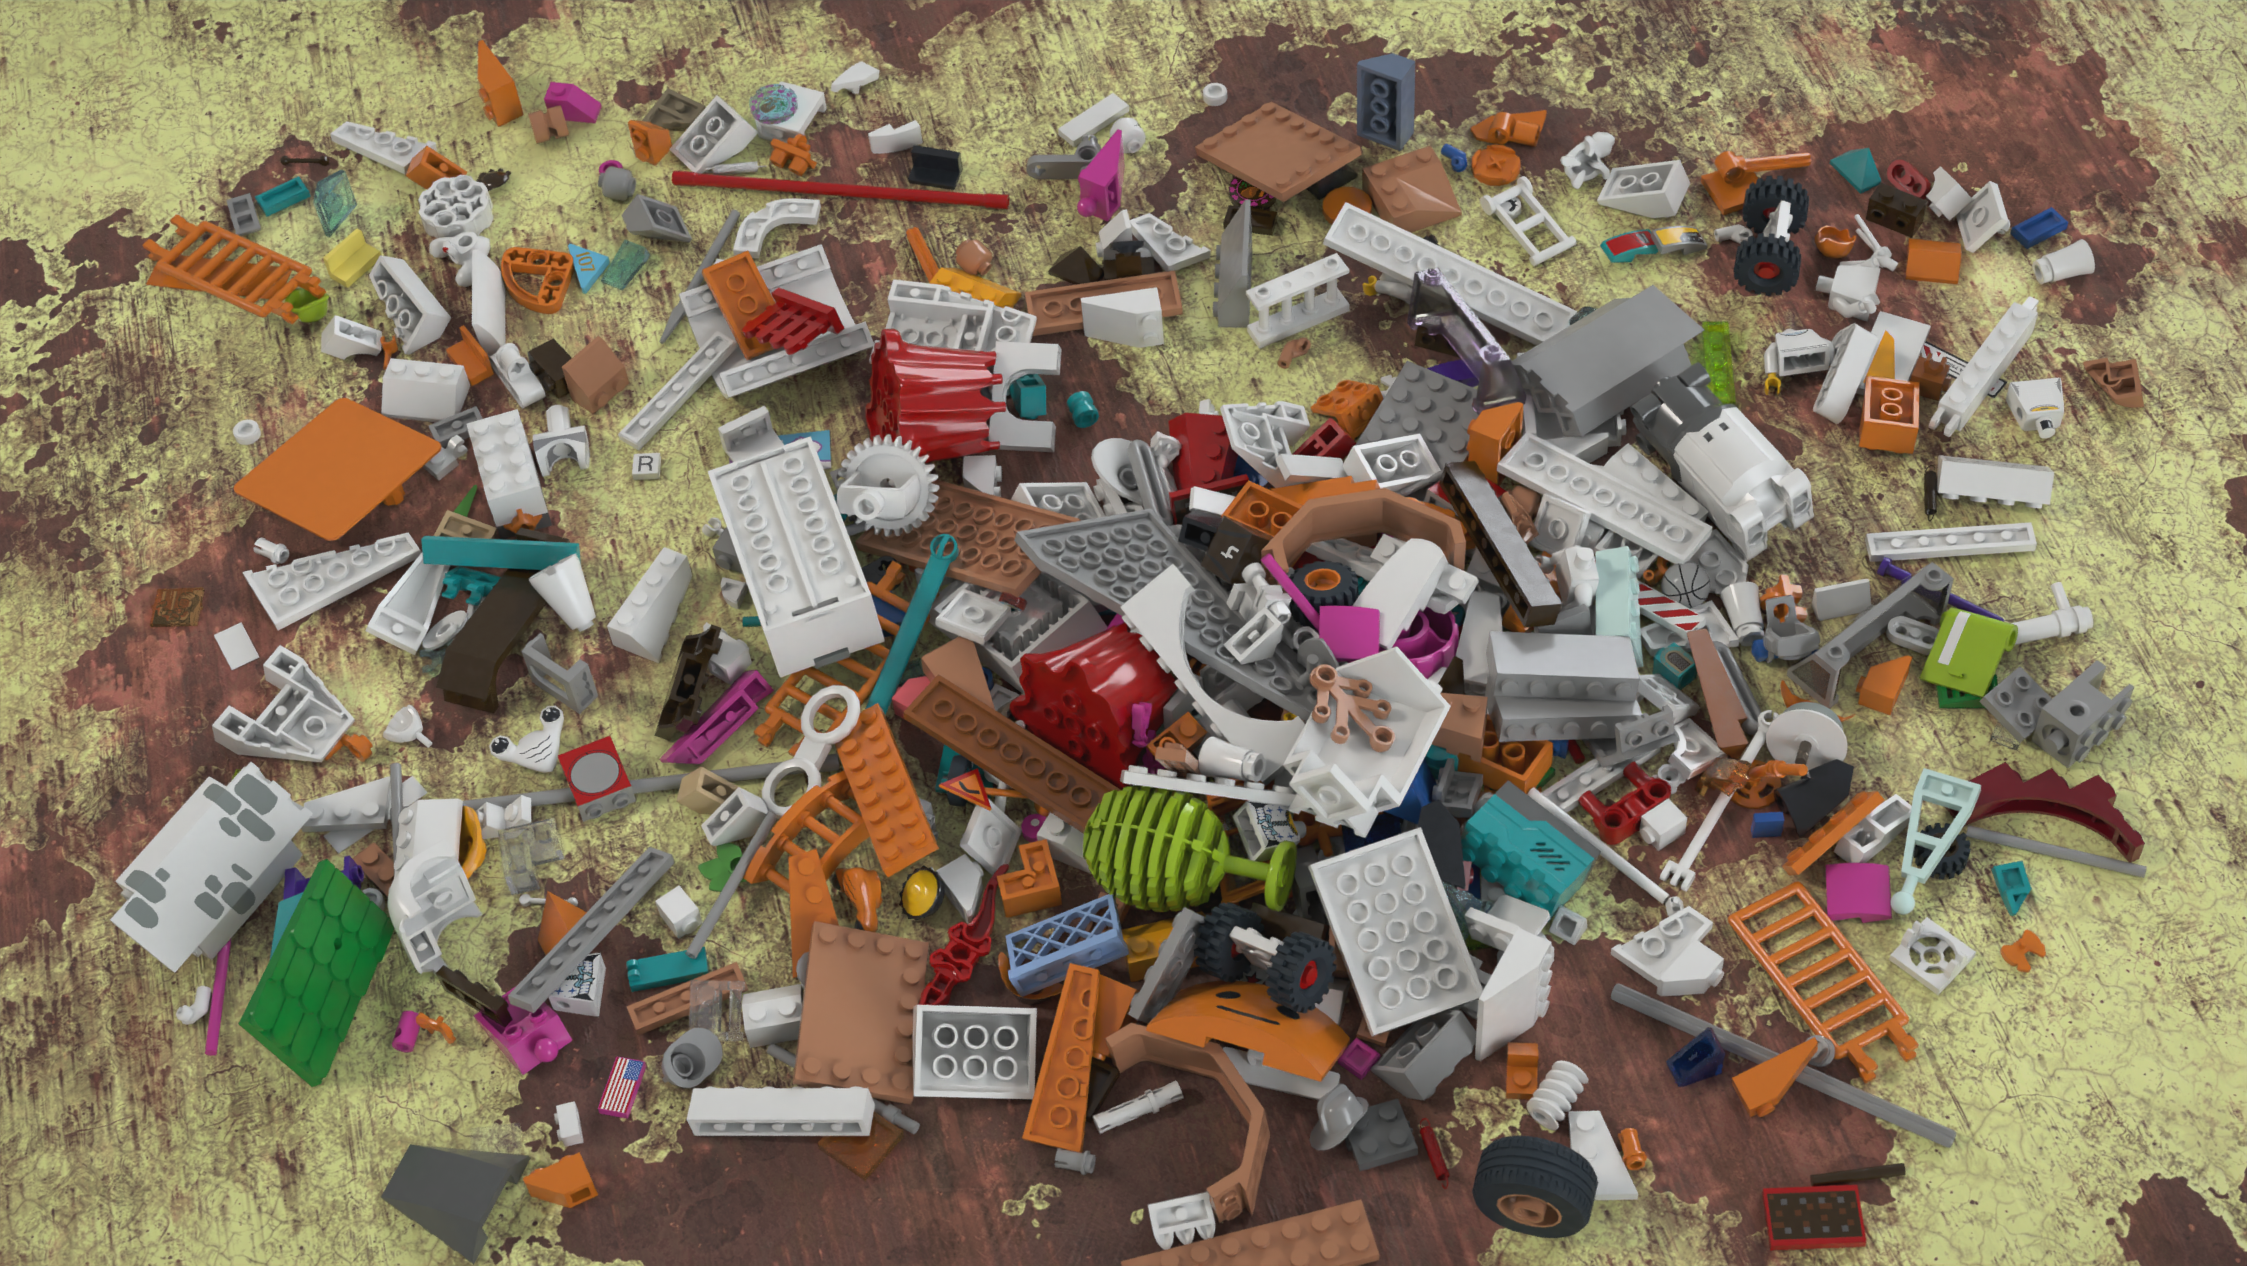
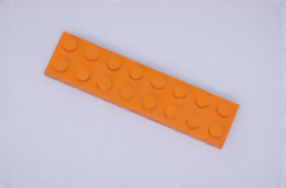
M877 703L870 708L864 709L860 713L857 724L850 734L840 742L835 743V747L882 870L887 877H890L936 851L939 847L882 708Z

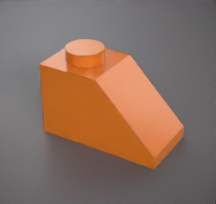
M426 146L412 158L405 176L421 187L429 189L433 182L438 179L466 175L467 171Z
M1906 655L1870 667L1867 676L1860 677L1856 692L1860 693L1858 704L1891 715L1909 674L1913 657Z

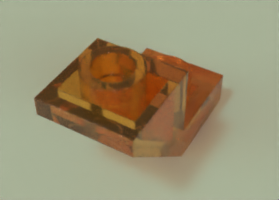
M1716 757L1700 777L1694 790L1704 797L1710 788L1714 791L1719 789L1730 797L1736 788L1741 791L1751 778L1747 773L1752 764L1744 760Z

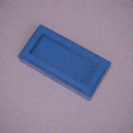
M2051 207L2012 227L2010 234L2026 249H2029L2067 229L2068 222Z

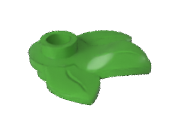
M732 843L718 845L716 848L718 858L698 865V869L704 878L711 880L709 884V890L721 892L742 857L740 847Z

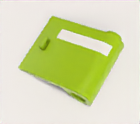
M1951 607L1948 611H1944L1941 616L1940 630L1922 670L1920 680L1983 698L1987 694L2003 652H2010L2016 643L2018 626Z

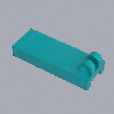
M702 947L696 959L688 957L685 954L687 950L638 960H628L626 966L631 991L636 992L687 982L708 974L709 967L705 947Z

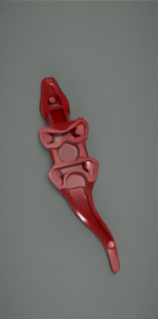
M1008 864L1001 865L989 880L982 897L980 910L969 924L961 921L950 927L947 932L950 940L944 949L939 948L931 953L929 964L931 967H934L936 974L934 979L922 991L918 1005L946 1006L949 1003L953 987L957 983L968 981L980 957L990 953V936L995 922V897L998 888L997 876L1008 872Z

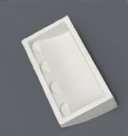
M475 249L472 250V326L480 346L489 357L497 353V350L505 344V284L502 273L497 265L483 252Z

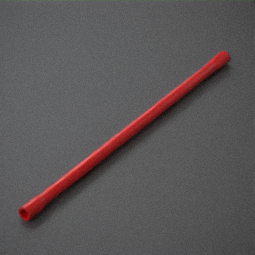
M673 171L672 184L677 186L722 187L982 206L1006 210L1009 209L1010 197L1006 194L919 190L698 174L688 171Z

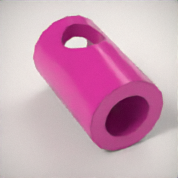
M403 1011L401 1013L392 1041L394 1049L407 1053L413 1051L420 1030V1026L416 1023V1017L419 1013L413 1011Z

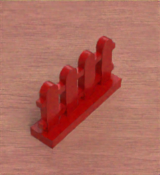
M778 287L771 293L776 303L767 306L763 313L755 319L746 322L742 332L745 338L756 336L760 344L770 342L773 349L784 347L786 353L791 355L800 349L804 350L808 347L807 344L820 334H825L827 331L839 334L845 328L834 307Z

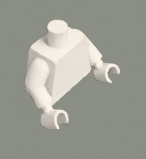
M1881 247L1875 252L1876 258L1872 257L1854 265H1840L1837 267L1834 278L1819 275L1816 291L1829 293L1828 307L1837 311L1843 317H1855L1868 321L1869 314L1874 313L1877 309L1875 305L1880 304L1876 295L1881 270L1879 265L1882 267H1889L1891 265V251L1888 247Z
M1575 545L1553 553L1551 558L1542 555L1534 557L1538 563H1541L1540 568L1543 573H1551L1556 565L1555 572L1563 611L1585 604L1589 611H1592L1599 582L1592 549Z

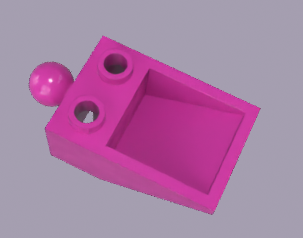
M1116 130L1086 169H1082L1079 174L1080 201L1077 204V211L1083 217L1095 216L1108 221L1121 205L1125 168L1122 130Z
M513 988L501 996L509 1004L507 1009L513 1019L505 1028L480 1012L475 1014L474 1017L511 1064L524 1075L541 1062L553 1061L558 1055V1050L570 1043L572 1038L558 1014L545 1002L534 1013L510 1004L508 995L514 990Z

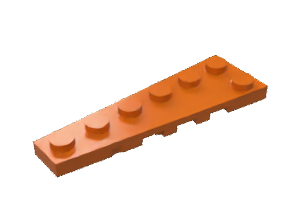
M1069 964L1022 1137L1025 1141L1082 1153L1100 971L1098 969Z

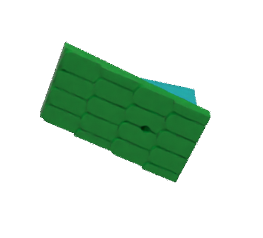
M328 859L318 862L304 892L279 902L270 961L238 1024L311 1087L320 1085L323 1078L328 1075L338 1047L345 1040L361 997L366 994L379 962H382L395 929L391 918L387 917L383 910L373 901H370V898L355 884L353 885V882L338 868H335Z

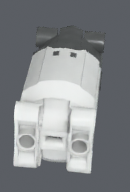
M1697 362L1677 375V377L1668 376L1662 378L1656 383L1650 394L1630 406L1634 416L1633 422L1640 432L1635 438L1640 448L1647 455L1657 451L1670 465L1671 475L1679 486L1709 511L1707 516L1728 537L1735 551L1744 561L1748 562L1767 549V531L1781 523L1784 528L1788 527L1793 531L1814 517L1811 484L1803 471L1799 468L1793 469L1777 449L1734 404H1723L1706 386L1711 382L1710 376L1706 369Z

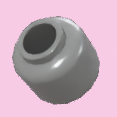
M608 167L605 173L600 174L598 187L602 188L604 197L625 201L634 194L636 178L633 177L630 170Z

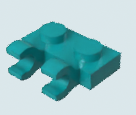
M457 566L445 573L443 584L448 586L446 591L442 593V597L454 599L459 590H469L472 592L471 596L466 599V603L477 606L483 597H487L501 577Z

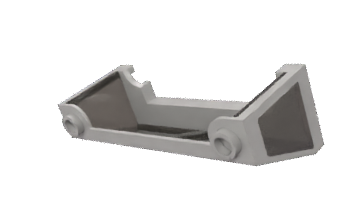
M1933 562L1900 581L1819 644V648L1811 651L1810 655L1801 658L1787 671V676L1821 705L1830 709L1838 703L1839 695L1837 694V688L1842 667L1853 656L1887 631L1888 623L1894 617L1904 616L1916 621L1928 619L1931 620L1930 623L1932 625L1938 624L1943 612L1946 611L1954 578Z

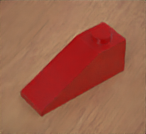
M1330 417L1292 455L1332 457L1343 460L1350 453L1352 447L1356 445V442L1342 426Z

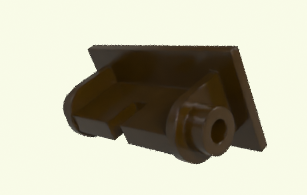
M1418 322L1414 346L1464 358L1465 349L1469 346L1471 337L1464 332L1460 333L1433 326L1430 323Z

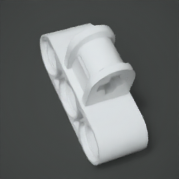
M504 344L497 350V353L489 356L495 373L522 409L546 397L541 383L531 371L527 360L520 356L515 344Z

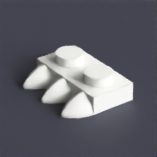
M1208 1192L1147 1204L1153 1235L1162 1249H1170L1173 1243L1174 1232L1184 1245L1192 1243L1194 1227H1196L1204 1240L1213 1238L1215 1220Z

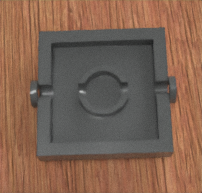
M1398 1099L1368 1107L1365 1115L1356 1123L1345 1139L1348 1152L1352 1151L1359 1171L1418 1155V1147L1412 1135L1413 1129L1410 1128V1122L1406 1120Z

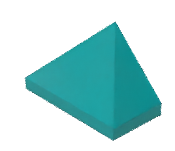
M1869 148L1850 150L1830 160V164L1860 194L1878 186L1881 182Z

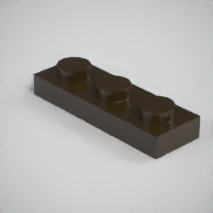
M443 965L435 973L445 991L505 1028L513 1020L507 1009L509 1004L504 998L498 994L495 996L489 994L487 989L479 982L473 984L468 981V978L457 969L452 971Z

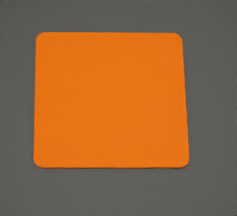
M340 398L238 481L234 486V491L237 495L327 541H334L342 537L437 455L442 447L440 442L348 398Z

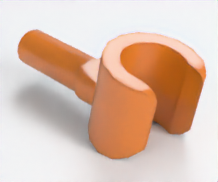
M382 336L380 339L385 355L384 370L387 369L392 354L398 350L395 336L392 337L393 339L390 342H386L385 336Z

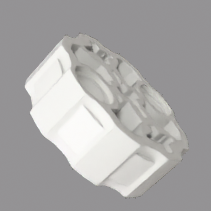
M459 175L453 178L444 177L433 182L428 190L422 192L418 200L420 204L419 215L424 229L429 236L436 238L455 237L464 232H474L476 235H480L484 229L490 227L493 221V205L489 192L483 183L473 180L471 176Z

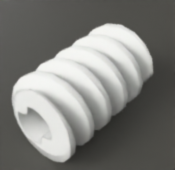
M1556 1061L1552 1066V1070L1546 1074V1078L1540 1083L1539 1089L1533 1093V1098L1527 1102V1109L1532 1118L1549 1130H1557L1559 1127L1557 1121H1562L1565 1118L1563 1112L1570 1111V1103H1574L1577 1100L1576 1093L1580 1094L1584 1090L1581 1083H1588L1586 1074L1573 1063Z

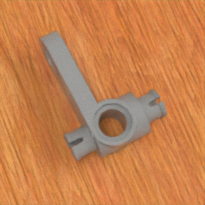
M1085 135L1082 138V142L1077 146L1075 155L1031 156L1027 160V174L1035 179H1078L1081 170L1086 169L1101 150V146L1098 144L1097 137L1091 135L1090 140H1088V135Z

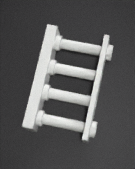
M1337 253L1246 290L1247 297L1257 311H1259V320L1247 325V332L1259 349L1349 311V303L1337 288V278L1348 274L1349 268ZM1327 283V292L1314 297V288ZM1304 292V302L1292 306V297ZM1281 302L1282 311L1269 316V306Z

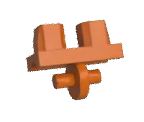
M797 134L794 138L789 137L787 143L775 138L772 139L770 145L774 150L769 160L774 166L783 168L787 160L790 159L792 162L788 169L801 177L808 167L814 169L817 165L816 161L811 160V154L809 153L811 145L807 144L805 135Z
M1781 574L1779 576V583L1774 587L1767 588L1765 590L1766 594L1760 597L1759 602L1761 608L1766 610L1765 602L1767 599L1792 595L1794 602L1798 604L1802 598V588L1800 585L1790 584L1789 575ZM1780 603L1774 608V616L1780 622H1785L1784 617L1788 613V606ZM1795 606L1797 619L1803 623L1808 616L1806 608Z

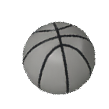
M1688 561L1684 564H1674L1669 567L1661 582L1662 594L1691 609L1701 605L1707 599L1710 591L1709 576L1696 563Z

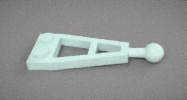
M1926 768L1923 769L1913 795L1901 876L1906 878L1902 890L1895 893L1891 898V907L1896 913L1905 915L1914 909L1915 900L1912 895L1917 883L1925 884L1971 816L1981 792V785ZM1923 801L1959 811L1941 839L1917 832ZM1915 845L1933 850L1921 869L1912 867Z

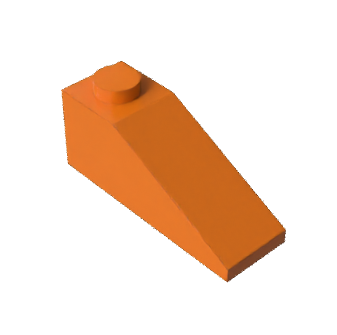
M1815 1037L1732 1078V1086L1749 1117L1756 1114L1758 1117H1763L1775 1109L1774 1106L1780 1102L1817 1052L1818 1042Z

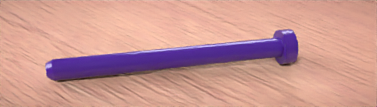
M1887 557L1883 559L1877 571V574L1882 577L1888 574L1900 581L1903 580V582H1906L1905 578L1911 575V573L1892 565V559ZM1921 585L1916 587L1941 601L1944 600L1946 592L1944 589L1931 591ZM1950 592L1948 604L1961 610L2004 621L2002 617Z

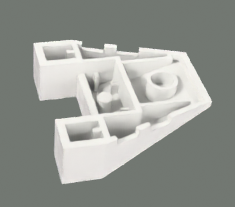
M1277 401L1274 405H1266L1265 402H1261L1256 406H1249L1247 403L1221 406L1220 410L1232 449L1270 484L1278 488L1310 483L1285 481L1275 460L1279 454H1291L1289 445L1294 446L1310 427L1304 406L1284 401Z
M279 645L263 664L266 681L278 687L281 691L256 721L229 705L212 725L215 741L238 755L322 762L355 720L339 700L326 689L318 676L316 677L309 669L308 664L303 658Z

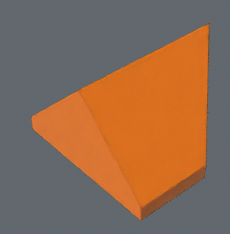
M547 891L538 942L545 956L587 913Z

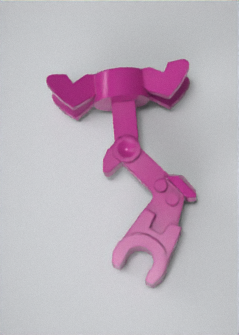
M1140 702L1132 706V729H1135V740H1133L1132 744L1139 748H1146V745L1156 738V731L1148 730L1146 736V729L1149 726L1152 710L1151 703ZM1146 748L1147 752L1142 758L1144 765L1141 767L1148 768V773L1157 774L1158 769L1164 770L1165 767Z

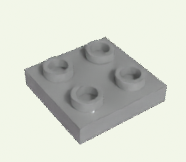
M2019 666L1979 702L2021 743L2035 731L2042 707L2052 698Z

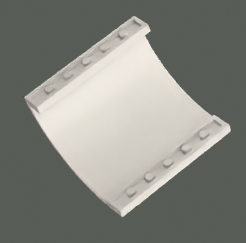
M822 244L757 266L770 294L779 287L834 307L845 329L839 334L829 331L825 334H820L808 343V347L804 350L800 349L791 355H788L784 347L747 361L738 345V348L712 374V377L722 395L728 399L874 347L866 321L857 325L854 323L834 280ZM707 284L679 294L699 349L716 331L736 341Z

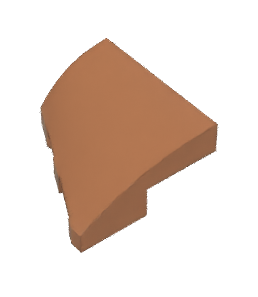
M2107 357L2083 362L2084 369L2115 404L2129 408L2144 407L2136 359L2109 363Z

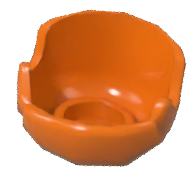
M1826 225L1818 229L1815 236V245L1824 256L1838 259L1849 254L1857 236L1854 235L1851 238L1848 229L1840 231L1836 227Z

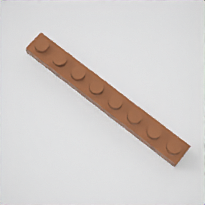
M1165 743L1164 748L1156 747L1155 759L1168 770L1177 772V777L1186 778L1187 773L1202 775L1199 770V760H1196L1194 755H1191L1183 745Z

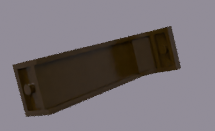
M520 528L516 533L517 540L570 543L567 538ZM508 568L448 646L436 688L443 689L444 701L490 713H495L498 709L499 704L496 690L498 670L547 603L529 581L530 577L541 570Z

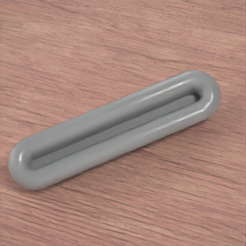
M1136 439L1130 443L1127 452L1144 510L1152 509L1166 526H1171L1173 517L1152 450L1147 443Z
M1713 641L1747 715V720L1742 724L1741 728L1745 733L1755 735L1758 729V717L1762 711L1730 649L1722 642Z

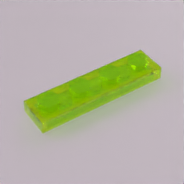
M1728 321L1702 322V328L1704 329L1702 332L1704 365L1711 379V382L1706 386L1723 404L1735 405L1736 397Z

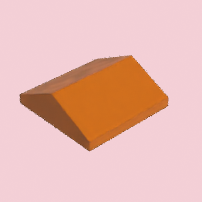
M1909 238L1905 279L1958 285L1962 254L1961 243Z

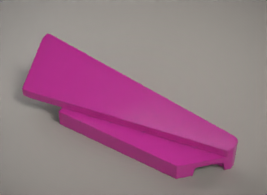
M757 670L743 672L704 712L698 724L692 725L689 731L684 733L659 760L662 763L702 764L759 709L756 703L774 690Z

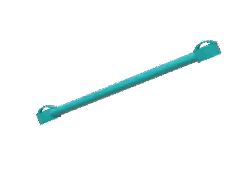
M949 534L936 536L930 544V558L865 709L878 703L885 715L888 711L892 697L896 692L949 564L958 557V544L954 537ZM946 543H953L954 550L952 553L943 557Z

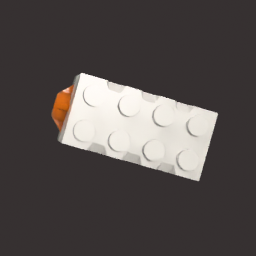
M518 409L467 423L487 502L500 539L516 536L520 528L534 531L552 526Z

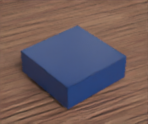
M1783 812L1753 814L1751 825L1752 838L1781 836L1784 825Z

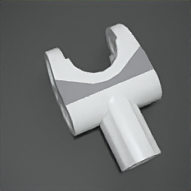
M562 405L551 406L546 411L548 432L533 435L534 451L542 476H550L554 463L563 458L575 459L581 470L588 469L590 450L585 426L571 428L569 409Z

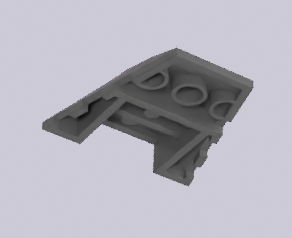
M410 1144L381 1198L406 1217L417 1222L427 1232L438 1237L452 1250H456L463 1255L466 1260L474 1265L488 1239L482 1228L507 1181L517 1184L531 1158L528 1155Z

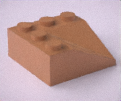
M1431 146L1362 168V190L1369 195L1372 206L1380 219L1412 233L1462 215L1442 163Z

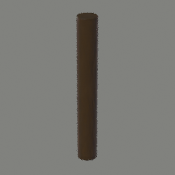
M1904 1163L1821 1173L1810 1175L1811 1186H1827L1906 1175Z

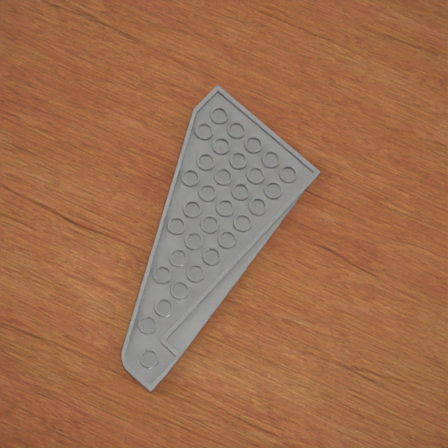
M1152 509L1018 531L1016 533L1014 541L1040 571L1050 574L1090 597L1094 602L1104 605L1121 616L1125 615L1124 611L1120 608L1124 603L1170 565L1174 564L1195 589L1189 596L1185 612L1184 643L1186 653L1196 658L1199 662L1207 664L1249 688L1253 693L1261 695L1292 714L1299 716L1305 722L1309 719L1317 702V689L1311 683L1303 690L1296 687L1295 681L1306 671V668L1297 662V654L1281 640L1276 646L1273 657L1241 664L1223 645L1246 623L1238 610H1231L1227 605L1230 591L1214 575L1200 565L1201 563L1183 543L1178 542L1175 534Z

